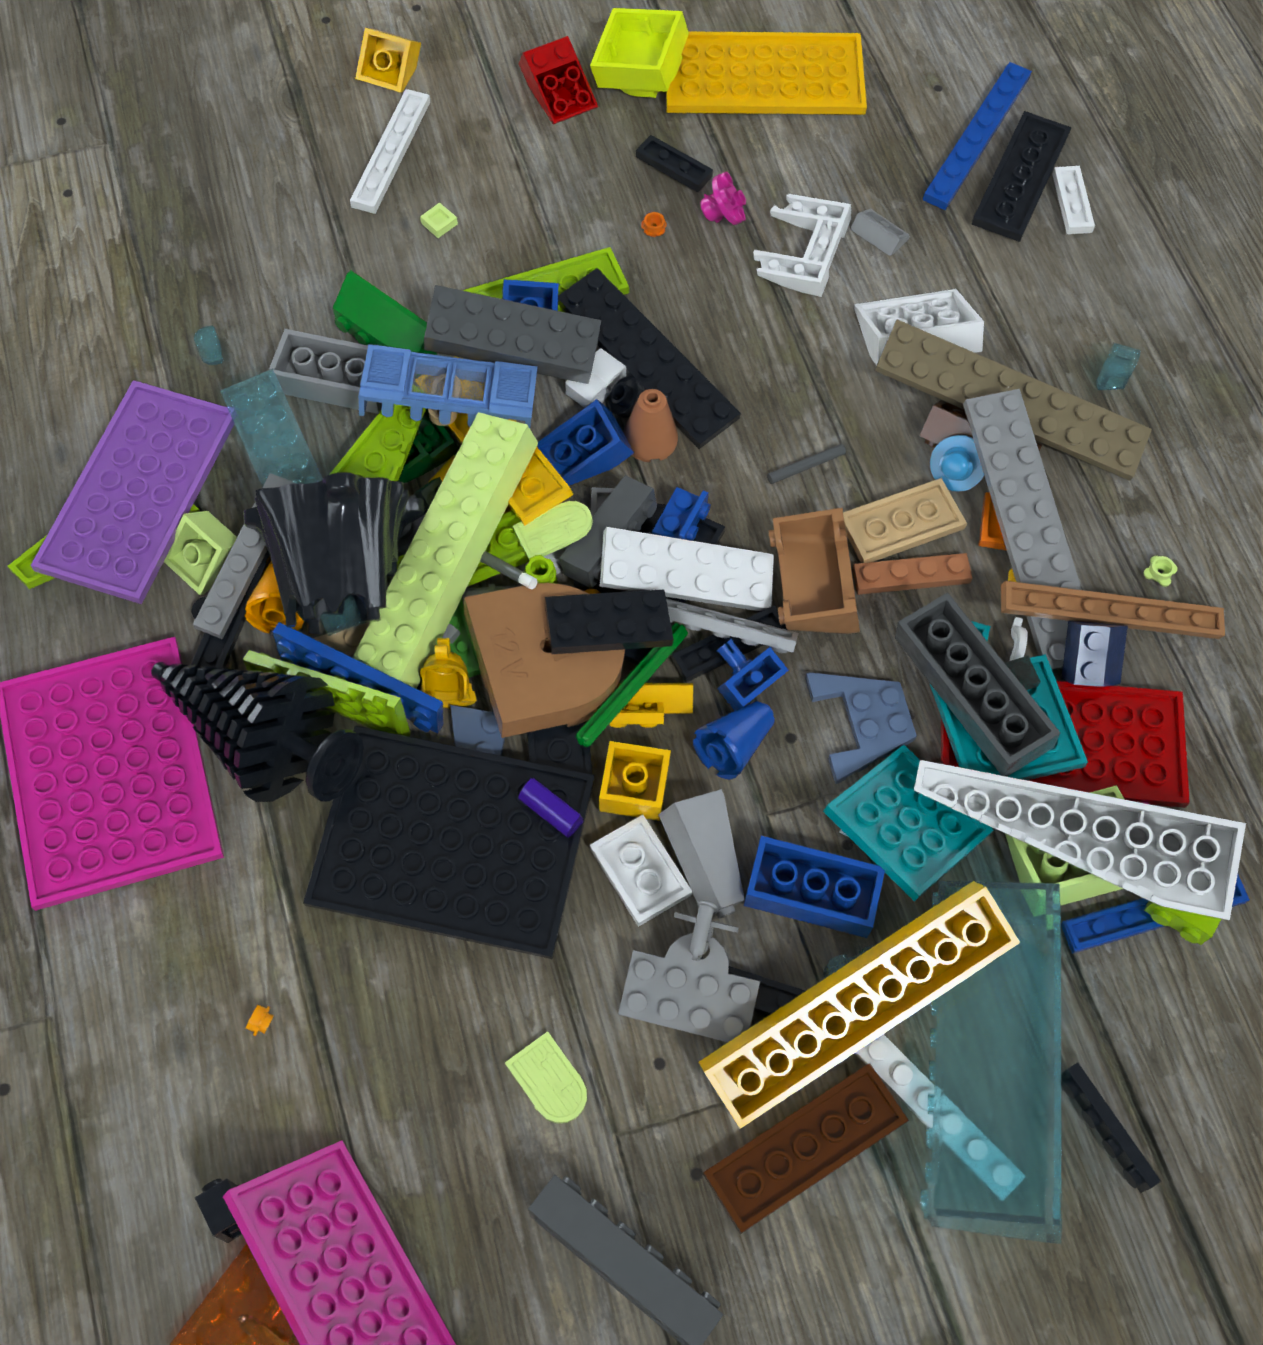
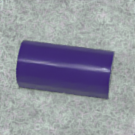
M530 778L518 796L522 803L567 838L574 834L584 822L582 816L534 778Z

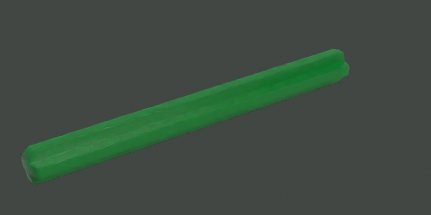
M675 623L671 627L674 639L673 645L653 647L582 726L575 736L578 744L585 747L591 746L687 637L688 632L683 624Z

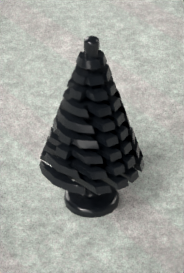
M158 662L153 666L151 670L153 678L161 682L163 691L169 697H172L173 703L180 709V712L183 715H187L186 717L192 724L196 723L193 729L200 734V738L217 756L233 780L236 779L241 789H249L243 792L253 801L273 802L283 797L304 781L295 777L285 780L284 778L306 772L305 782L308 793L321 802H328L339 797L356 777L363 760V740L352 730L340 729L333 733L324 730L325 728L333 727L335 713L327 710L316 712V709L334 706L335 704L332 692L326 690L314 691V688L328 686L321 678L176 663L169 666L164 662Z

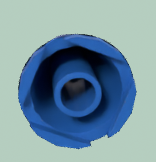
M755 701L699 727L694 733L696 738L693 739V746L697 756L708 769L711 766L717 769L719 772L716 775L720 778L728 780L736 778L745 768L773 726V711L767 704Z

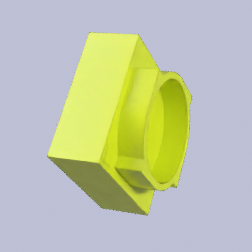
M613 8L590 64L598 88L621 89L624 93L631 96L656 98L660 91L667 92L670 83L678 72L683 58L682 51L689 35L683 11Z

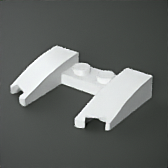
M788 194L786 195V200L790 204L784 209L773 206L770 210L771 216L798 227L812 230L813 234L803 258L754 250V260L761 263V268L757 269V275L783 287L822 297L836 249L841 237L844 238L851 221V204Z

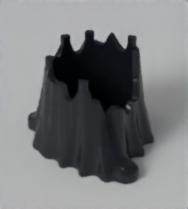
M346 472L327 475L322 481L316 483H292L280 487L256 490L257 497L255 502L257 507L243 511L244 525L262 535L269 551L286 618V627L291 628L297 625V612L302 620L307 623L308 635L320 634V616L322 614L343 615L345 601L348 597L355 599L360 610L361 622L380 621L379 609L386 608V576H394L397 571L400 537L407 524L425 515L424 499L409 498V492L404 490L403 482L391 481L380 477L364 478Z

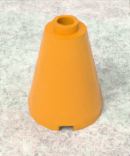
M270 561L245 605L246 620L254 628L268 634L270 630L275 629L279 622L286 625L272 561ZM296 612L297 625L291 628L298 631L302 628L304 621Z

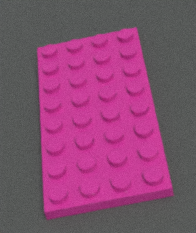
M342 1140L234 1187L224 1194L223 1198L300 1345H456Z

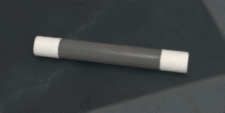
M486 551L483 553L480 562L529 589L536 587V578Z

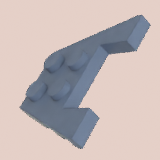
M806 673L805 680L812 702L836 697L843 698L857 749L829 755L828 760L835 784L846 780V777L857 771H862L876 760L894 753L902 745L906 746L915 741L917 735L900 682Z

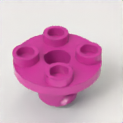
M726 171L713 177V193L710 195L704 194V198L700 203L703 215L707 220L715 221L716 223L720 222L724 216L733 225H738L745 221L746 217L743 206L746 205V198L741 190H736L730 174Z

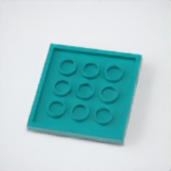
M1046 654L1005 663L1060 732L1054 748L1007 777L1027 781L1085 767L1088 763ZM930 684L958 766L960 768L1001 775Z
M902 745L831 801L823 812L865 854L885 870V873L915 902L989 837L993 829L982 822L915 792L914 787L920 759L905 745Z

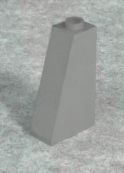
M722 789L673 803L658 815L697 903L699 901L714 903L717 909L713 912V915L716 914L718 919L736 912L734 906L744 901L745 898Z

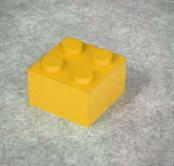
M609 741L599 796V811L632 817L644 815L646 819L660 821L658 814L662 812L671 750Z

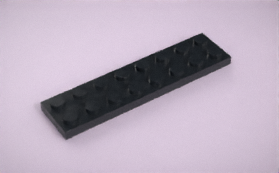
M598 268L558 295V305L566 313L601 320L597 345L625 365L626 375L641 381L645 390L656 389L665 395L675 425L698 449L702 448L740 419L741 413Z

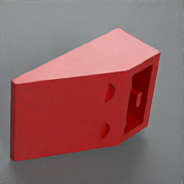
M568 36L523 52L518 64L528 87L553 125L598 108L596 99Z

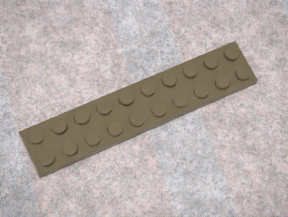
M898 319L894 323L874 370L964 409L963 403L966 399L1020 389L1036 441L1129 481L1135 475L1152 430L1149 427Z

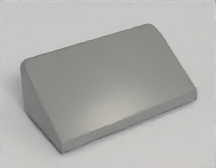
M872 209L859 212L851 226L853 232L888 256L893 255L910 238L908 233Z

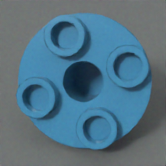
M951 435L943 439L934 448L930 458L931 473L935 480L942 478L948 490L956 492L966 491L976 486L983 479V469L972 437L967 435Z

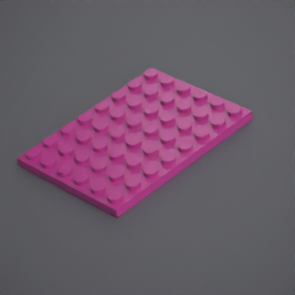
M176 637L0 682V718L31 907L35 911L225 858L198 733L193 729L196 723L192 724L186 717L187 715H183L180 712V709L173 703L172 697H169L163 691L161 682L153 678L151 674L153 666L158 662H164L169 666L175 663L183 664Z

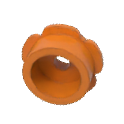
M658 212L648 213L641 223L644 233L651 237L661 236L665 233V228L667 227L664 216Z

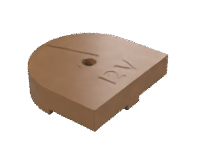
M537 583L534 589L519 586L464 597V616L501 738L567 724V727L583 723L590 719L618 687L625 649L551 654L544 604L545 597L588 593L568 585Z

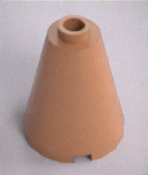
M648 389L640 394L623 431L634 451L632 456L644 462H651V459L658 458L660 460L666 459L674 452L678 443V431L667 399L661 391L656 389Z

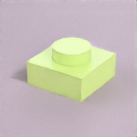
M438 203L420 216L421 224L437 238H440L458 225L457 217L441 203Z

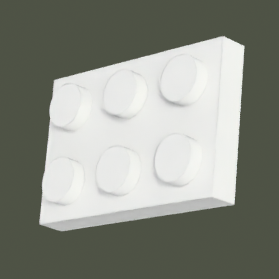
M644 815L590 844L591 852L638 927L692 896L691 888Z

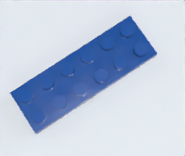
M280 622L273 630L278 654L282 661L330 676L336 675L346 681L400 697L406 719L413 721V724L422 731L429 732L431 730L437 734L439 733L444 724L442 701L297 630L286 627V625Z

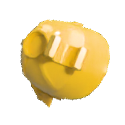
M437 638L435 654L428 657L424 667L420 670L422 679L421 691L442 701L443 708H451L450 705L460 707L473 705L477 700L475 691L472 690V684L469 683L466 664L461 656L451 652L450 638Z

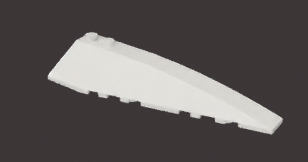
M920 760L914 787L915 792L1159 906L1230 920L1246 823Z

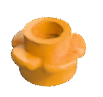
M257 1004L245 1029L254 1032L253 1036H256L258 1032L265 1034L274 1017V1015L268 1013L270 1006L265 1008Z

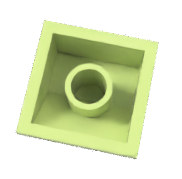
M209 511L183 514L176 529L175 540L164 563L199 595H204L212 588L237 536Z

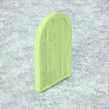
M567 501L556 505L524 526L522 522L513 525V528L520 541V545L530 561V558L535 555H542L544 557L580 540L590 531L593 519L590 510L585 504L578 501Z
M548 1031L505 1062V1065L529 1097L535 1109L546 1120L554 1123H568L576 1119L584 1110L587 1102V1089L581 1075L577 1073Z

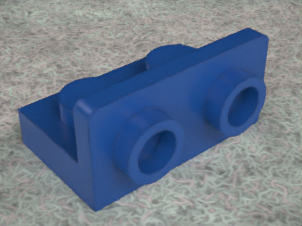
M676 487L652 534L694 541L699 528L697 524L700 519L705 520L711 504L708 503L709 492L703 490L699 497Z

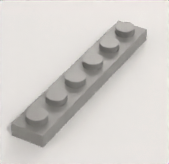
M270 473L263 488L280 487L295 482ZM243 525L193 623L195 629L223 639L267 551L262 535L254 529Z
M666 598L670 623L673 621L683 623L684 627L690 630L699 631L701 628L713 631L715 636L721 638H729L730 636L740 638L747 645L757 646L763 644L770 646L773 651L778 653L794 652L799 634L797 632Z

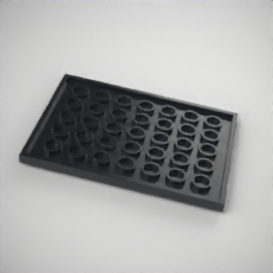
M355 726L353 731L363 740V760L350 786L339 797L333 799L303 904L308 907L553 959L595 775ZM530 778L537 780L582 816L584 822L570 837L564 836L518 799L521 790Z

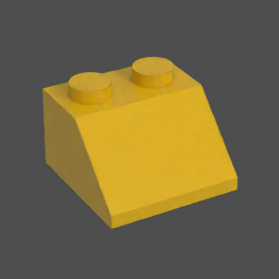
M365 28L355 79L397 92H403L416 70L421 42L377 29Z

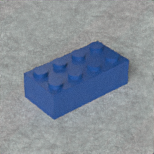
M761 836L744 906L868 938L873 929L885 870L878 865Z

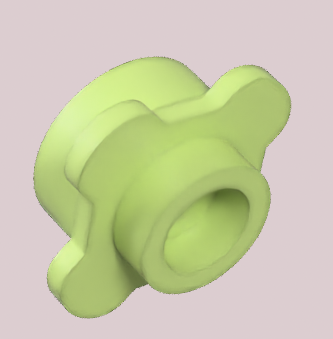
M1153 556L1150 559L1149 568L1144 570V576L1146 579H1153L1159 582L1161 586L1167 587L1171 584L1170 578L1172 574L1177 572V566L1168 557Z

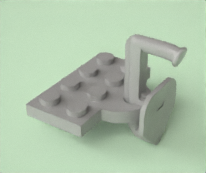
M699 901L697 903L699 907L697 917L675 912V918L694 922V931L679 937L669 947L665 957L633 950L618 1015L729 1042L750 1028L760 981L729 973V959L725 948L712 935L714 927L738 933L739 927L713 921V912L717 909V906L709 901ZM710 948L708 956L702 959L703 954Z

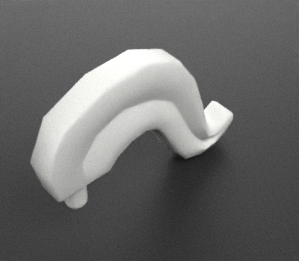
M1015 617L1011 628L1014 646L1009 662L1022 660L1026 650L1028 632L1026 628L1022 627L1023 619Z

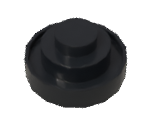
M631 376L620 379L610 392V410L622 418L630 417L638 397L645 391L642 382Z

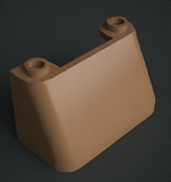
M843 508L773 518L774 529L769 530L771 547H777L784 599L783 607H778L780 625L786 624L787 630L840 634L859 633L860 628Z

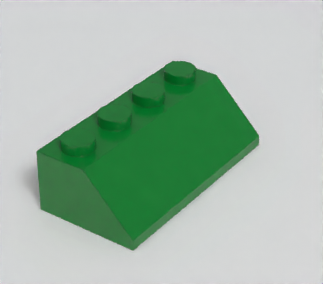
M352 270L347 273L333 305L335 324L342 332H348L356 338L359 344L363 345L371 344L409 349L411 352L437 355V352L424 350L426 321ZM415 374L414 379L417 380V379L420 378L422 375H416V374Z

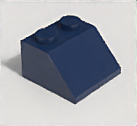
M1068 621L1061 680L1073 685L1098 687L1120 685L1128 626Z

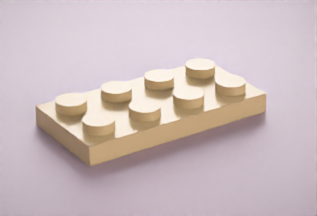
M942 478L843 512L846 535L861 563H869L964 530L967 525Z

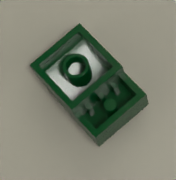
M427 408L398 482H403V484L438 467L453 455H456L460 448L444 426L436 425L430 420Z

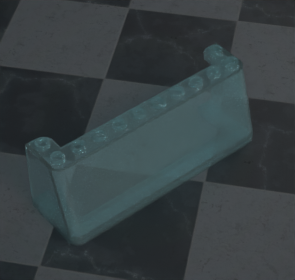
M939 881L938 892L932 893V908L971 883V881ZM977 882L987 887L1020 943L931 1002L932 1016H937V1027L930 1030V1048H936L935 1061H929V1081H935L934 1094H928V1114L933 1115V1128L927 1127L926 1146L932 1149V1162H926L925 1183H928V1189H921V1211H924V1219H928L932 1227L1062 1244L1060 884Z

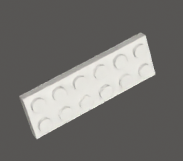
M606 527L603 534L600 587L626 591L664 589L666 597L763 611L772 605L774 554Z

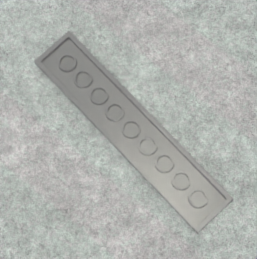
M1020 389L966 399L963 406L1016 582L1082 590ZM1027 616L1038 656L1046 654L1052 671L1062 669L1068 621Z

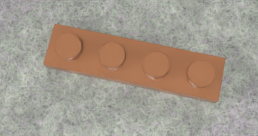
M967 553L854 564L852 569L857 595L970 584L972 581Z

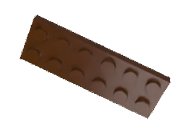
M869 1063L704 1171L703 1175L738 1232L742 1234L909 1120Z

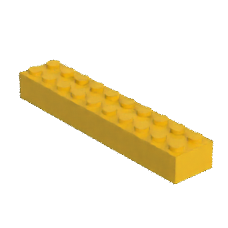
M972 881L698 1063L741 1129L1018 945L1020 941L987 887Z

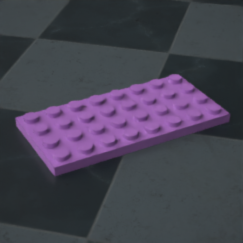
M133 380L31 563L32 569L41 574L142 604L175 540L176 529L183 514L189 513L238 418L237 411Z

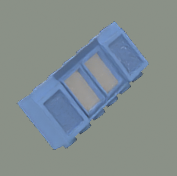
M368 344L358 396L359 416H365L367 401L382 403V415L385 417L393 416L394 404L411 406L410 417L414 421L421 420L423 408L439 410V422L444 425L450 423L451 412L468 414L467 424L471 427L479 412L507 420L525 421V424L530 428L538 366L495 361V363Z

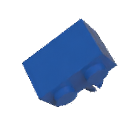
M732 639L717 650L733 670V676L717 689L734 711L744 707L789 671L771 647L753 660H747Z

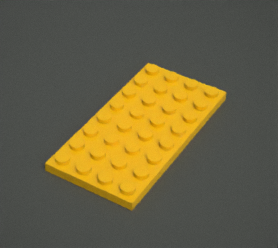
M688 31L689 35L682 51L683 58L666 92L667 113L865 115L867 103L861 33Z

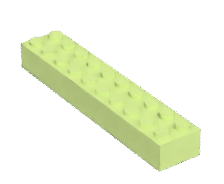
M477 413L386 591V608L379 609L381 620L370 622L352 658L417 689L421 681L420 670L424 667L428 657L435 653L437 638L443 637L481 557L509 504L508 501L512 497L538 445L527 424Z

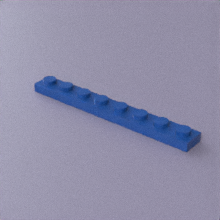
M1008 63L925 191L923 201L943 210L947 209L1030 79L1032 71L1014 63Z

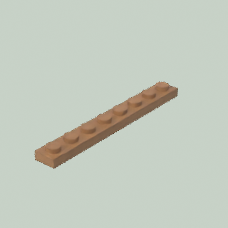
M1005 581L1001 584V613L1065 621L1127 625L1131 629L1220 639L1225 636L1224 608Z

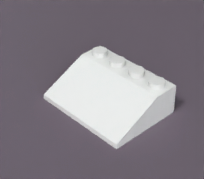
M957 289L854 304V310L869 355L876 366L897 319L974 353L982 352L984 321Z

